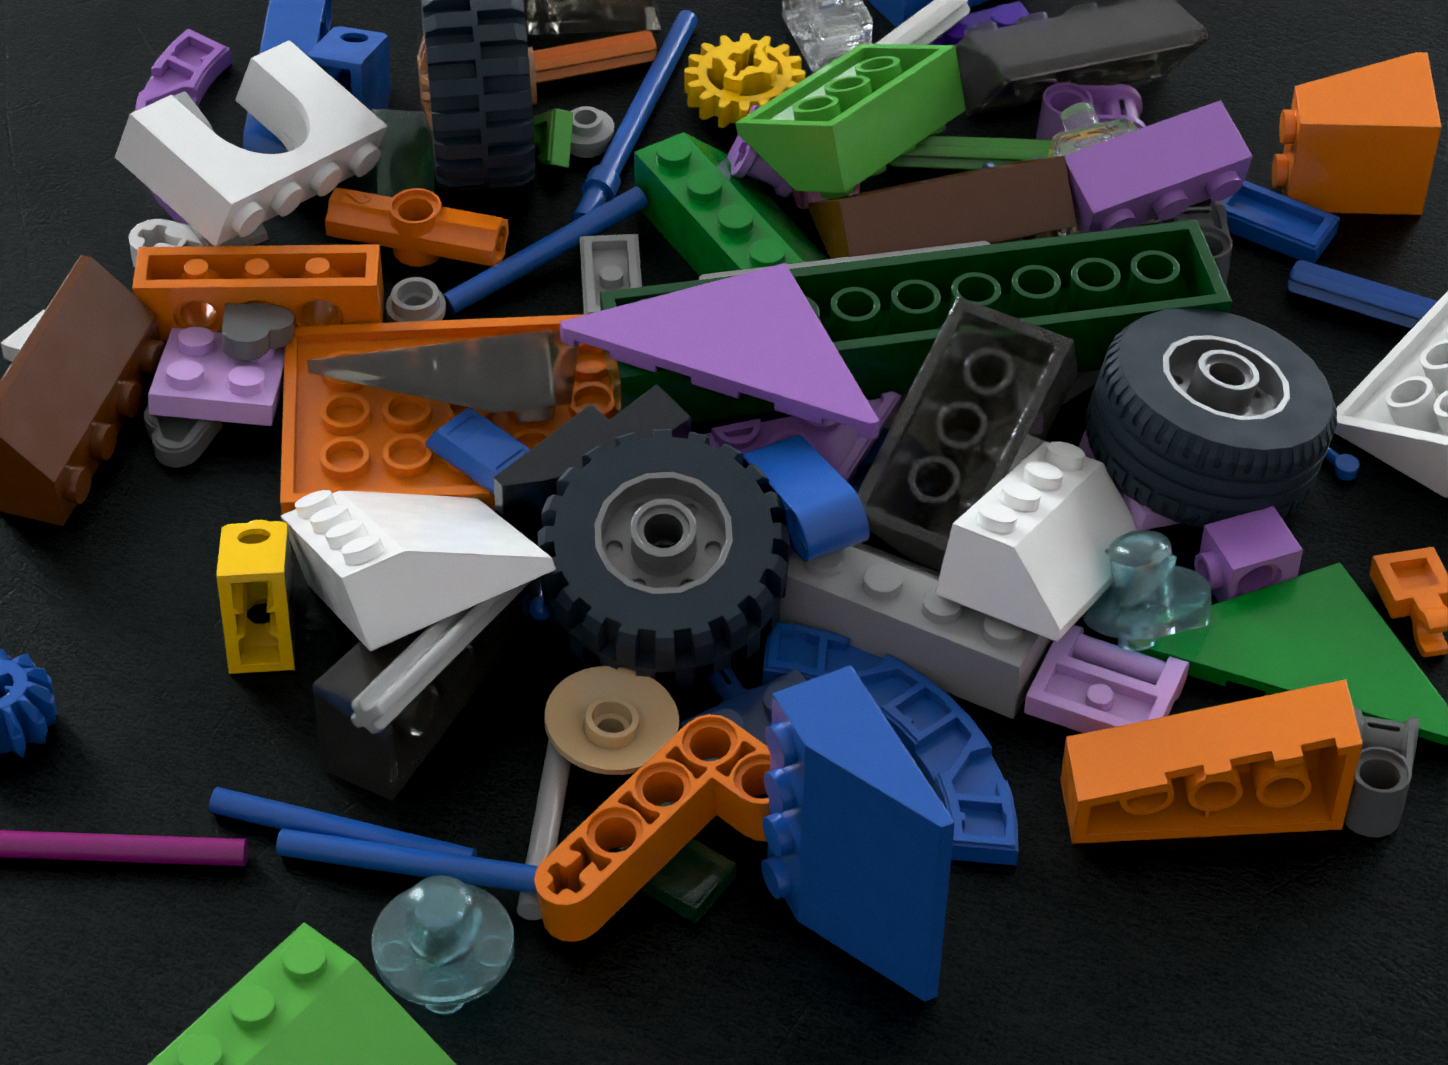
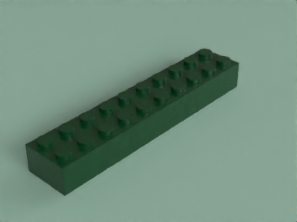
M1197 219L789 269L867 400L881 398L882 393L892 391L899 395H909L1097 371L1101 369L1108 348L1115 336L1128 325L1146 315L1174 308L1212 309L1230 313L1232 304L1231 297ZM733 276L600 292V308L602 311ZM603 350L617 414L656 384L691 417V422L776 411L774 410L773 402L741 392L739 398L728 396L691 384L690 376L658 367L655 373L610 359L609 351Z

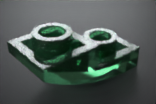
M372 109V112L388 125L378 147L381 155L375 164V194L394 197L397 193L411 188H423L435 193L432 132L423 112Z

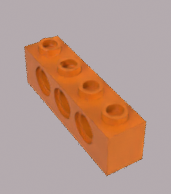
M380 244L138 247L132 290L133 294L157 315L161 341L168 340L172 328L204 327L212 332H222L225 303L264 304L285 307L294 314L295 327L383 323L384 287Z

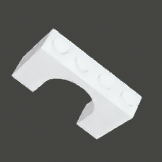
M289 40L250 59L235 99L237 103L272 132L284 144L288 152L262 154L239 148L215 134L175 97L170 95L129 115L115 155L119 162L214 247H217L238 235L240 237L250 235L261 223L277 215L283 217L290 214L300 203L317 194L321 197L327 195L338 183L354 175L361 177L367 174L380 158L381 151L378 147L388 125Z

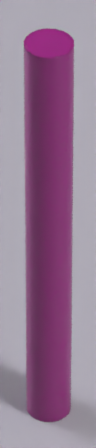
M0 830V858L245 867L248 859L247 839Z

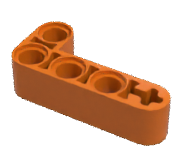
M708 714L696 717L688 722L561 842L536 869L534 883L543 924L550 935L561 941L576 942L587 939L596 933L716 815L743 835L755 841L767 842L762 821L764 817L769 815V798L759 799L754 797L767 794L764 785V774L770 771L771 754L768 746L733 721L721 715ZM709 758H721L715 761H704ZM664 802H675L674 804L665 807L656 806ZM617 847L628 848L625 851L617 853L608 852L611 849Z

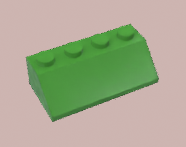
M859 44L735 123L737 134L795 191L820 192L821 197L826 199L848 196L855 191L857 184L870 176L884 172L889 162L898 156L913 152L917 148V143L929 135L945 130L946 123L966 110L955 45Z

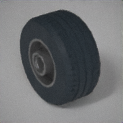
M1174 308L1146 315L1128 325L1115 336L1108 348L1086 409L1084 425L1089 446L1095 459L1103 462L1114 484L1125 495L1161 516L1178 523L1204 529V525L1274 506L1280 517L1284 518L1301 506L1317 477L1335 433L1337 408L1326 377L1314 361L1293 342L1277 332L1247 318L1218 310Z

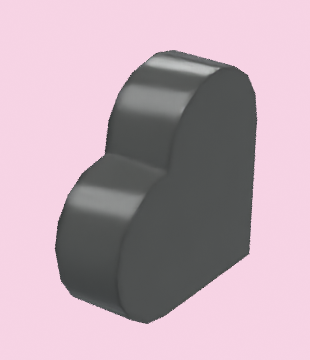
M225 303L222 324L223 352L231 358L241 361H253L267 354L269 349H278L293 341L295 336V318L289 309L277 305Z
M149 405L144 411L146 431L153 442L155 457L161 464L168 467H185L195 462L223 428L222 421L149 415Z

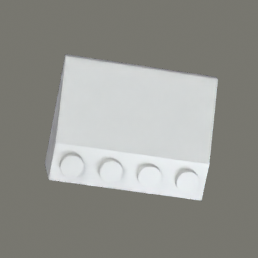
M1448 291L1337 407V426L1335 434L1448 498Z
M321 490L302 497L295 503V510L281 515L282 521L288 524L289 538L307 584L369 651L556 570L551 556L478 498L359 491H337L332 493L330 490Z

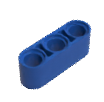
M798 434L743 453V467L746 469L751 464L757 465L769 478V492L772 491L778 494L785 509V522L783 524L789 528L790 547L804 562L869 540V524L858 494L803 436Z

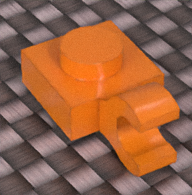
M1428 547L1373 556L1369 575L1391 619L1411 617L1415 644L1422 657L1448 654V644L1443 636V632L1448 631V573L1435 548Z

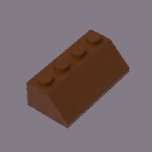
M1065 155L1022 160L852 194L841 198L808 203L810 216L830 259L978 241L999 244L1002 241L1023 237V240L1058 236L1059 229L1077 226Z
M80 255L0 380V512L64 526L76 504L83 503L87 498L92 477L102 460H108L112 456L117 442V435L127 418H133L137 414L142 400V393L152 376H155L166 344L160 340L157 315L92 257Z

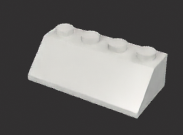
M1044 441L952 524L935 594L1058 642L1143 552L1146 540L1142 532L1136 527L1132 514L1112 478L1106 471L1107 469L1103 462L1086 457L1084 451L1073 444Z

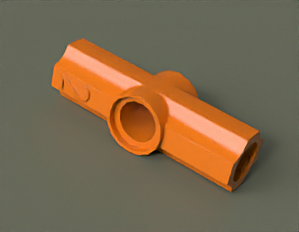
M335 187L329 198L325 219L327 236L368 244H380V246L392 248L394 256L398 261L408 266L416 267L431 265L441 257L492 267L503 260L509 235L508 219L442 207L439 196L423 188H411L397 193L394 197H387Z

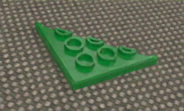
M1340 562L1122 635L1121 647L1165 662H1167L1170 656L1189 662L1188 676L1225 687L1227 681L1264 691L1266 692L1265 696L1346 679L1353 707L1361 708L1363 716L1404 722L1408 716L1419 718L1418 737L1448 747L1447 703Z

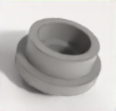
M589 106L571 110L573 112L570 154L581 158H591L604 153L614 136V122L607 113Z
M421 277L407 278L401 280L393 287L391 295L386 302L387 317L391 323L443 320L446 314L445 298L432 281Z

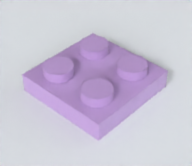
M204 327L172 328L148 393L149 415L272 426L284 387L285 346L278 349H269L267 354L259 359L241 361L233 359L223 352L222 332H212Z

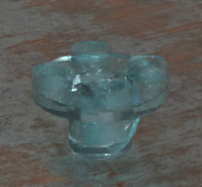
M1150 530L1131 531L1117 537L1110 544V547L1105 550L1110 559L1112 585L1082 615L1084 623L1092 630L1117 638L1120 648L1131 651L1145 650L1154 646L1157 643L1158 637L1175 634L1186 629H1199L1207 626L1212 621L1211 588L1209 582L1201 574L1188 568L1175 566L1177 557L1172 555L1171 543L1166 536Z
M450 876L428 877L418 882L413 888L399 894L382 910L372 932L373 960L376 970L384 983L399 996L409 1001L423 1004L430 1011L437 1014L454 1013L465 1002L476 999L491 990L506 974L515 954L513 925L504 906L487 891L477 886L463 883Z

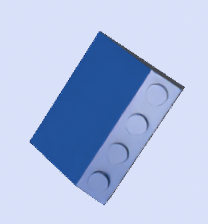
M851 665L772 693V723L765 729L766 743L771 754L770 771L764 774V785L769 798V815L764 817L762 821L764 834L768 842L767 859L761 862L762 874L768 890L775 899L784 898L799 923L924 1002L938 997L955 826L954 820Z

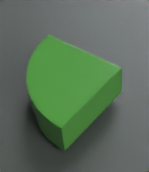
M555 108L533 116L534 144L539 145L541 152L538 155L539 161L545 165L569 168L573 112Z

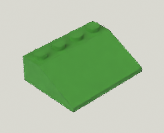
M304 922L148 1065L457 1064L357 959Z

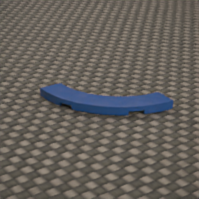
M777 622L772 634H767L762 685L795 669H798L805 680L808 681L851 665L909 754L927 776L936 795L954 820L951 860L1017 865L1018 821L1008 781H1005L992 756V747L972 718L953 698L925 675L894 656L886 654L884 658L878 657L851 646L850 638L834 632L804 625Z

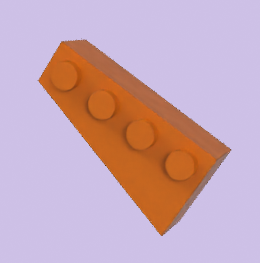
M1346 679L1066 737L1060 781L1072 844L1342 830L1363 745Z

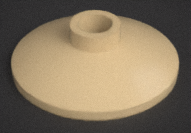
M598 666L578 671L565 678L554 688L546 704L544 722L550 742L569 762L599 774L625 775L635 773L678 732L679 714L669 692L653 678L636 676V670L625 667H618L616 670L610 666Z

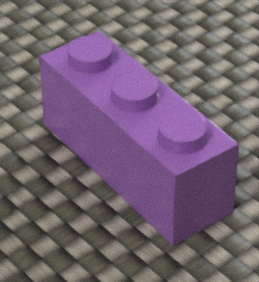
M1222 101L1211 103L1065 155L1077 222L1076 228L1079 233L1135 227L1157 217L1160 220H1168L1184 212L1188 206L1207 199L1221 201L1235 194L1244 183L1253 156Z

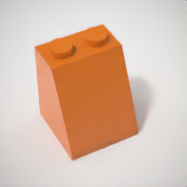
M1415 52L1295 86L1291 110L1283 109L1280 116L1279 137L1280 143L1285 144L1283 154H1274L1273 188H1281L1282 195L1328 213L1422 215L1441 131L1428 53Z

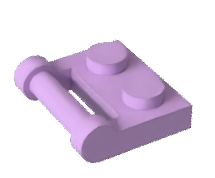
M1073 625L1058 642L1053 641L1026 695L1024 713L1081 733L1165 717L1169 715L1175 700L1179 698L1189 671V662L1171 656L1165 662L1084 635L1083 627Z

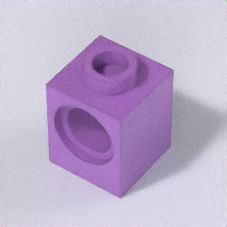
M1274 506L1204 525L1200 552L1195 556L1194 560L1195 572L1202 588L1206 591H1211L1220 603L1298 577L1303 549Z

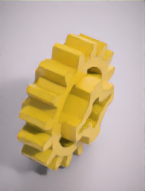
M742 33L738 42H732L726 35L720 36V46L715 47L711 44L703 43L701 44V55L690 54L688 57V68L684 69V93H687V104L689 108L699 107V118L702 120L717 116L718 127L724 128L729 123H736L747 116L753 105L763 106L804 80L805 70H801L802 59L800 56L789 57V46L787 44L777 46L776 48L771 47V37L768 36L758 41L752 40L748 33Z

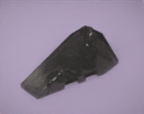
M543 330L307 360L308 373L493 413L515 412L516 424L553 420L552 407L571 405L579 344L577 347L563 344L560 338V331Z

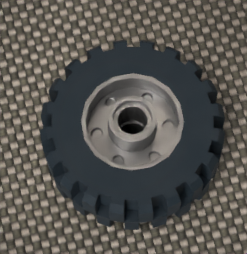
M653 429V437L638 440L634 432L615 438L614 448L605 451L602 445L582 455L583 469L579 471L574 466L570 467L556 482L557 495L553 494L547 498L541 513L542 529L538 531V547L552 557L556 570L540 576L544 605L549 607L550 622L558 637L569 638L570 651L584 664H590L596 658L599 660L600 666H610L616 670L618 667L636 670V676L651 677L656 681L674 680L675 689L695 686V676L706 672L709 673L710 670H712L713 675L718 671L722 675L723 669H731V659L735 656L740 661H747L760 649L761 635L767 636V634H772L780 618V601L786 594L789 566V528L783 524L785 522V509L778 494L772 491L769 492V478L757 465L751 464L745 469L743 467V453L730 445L723 444L718 450L710 446V436L689 432L688 439L672 437V429Z

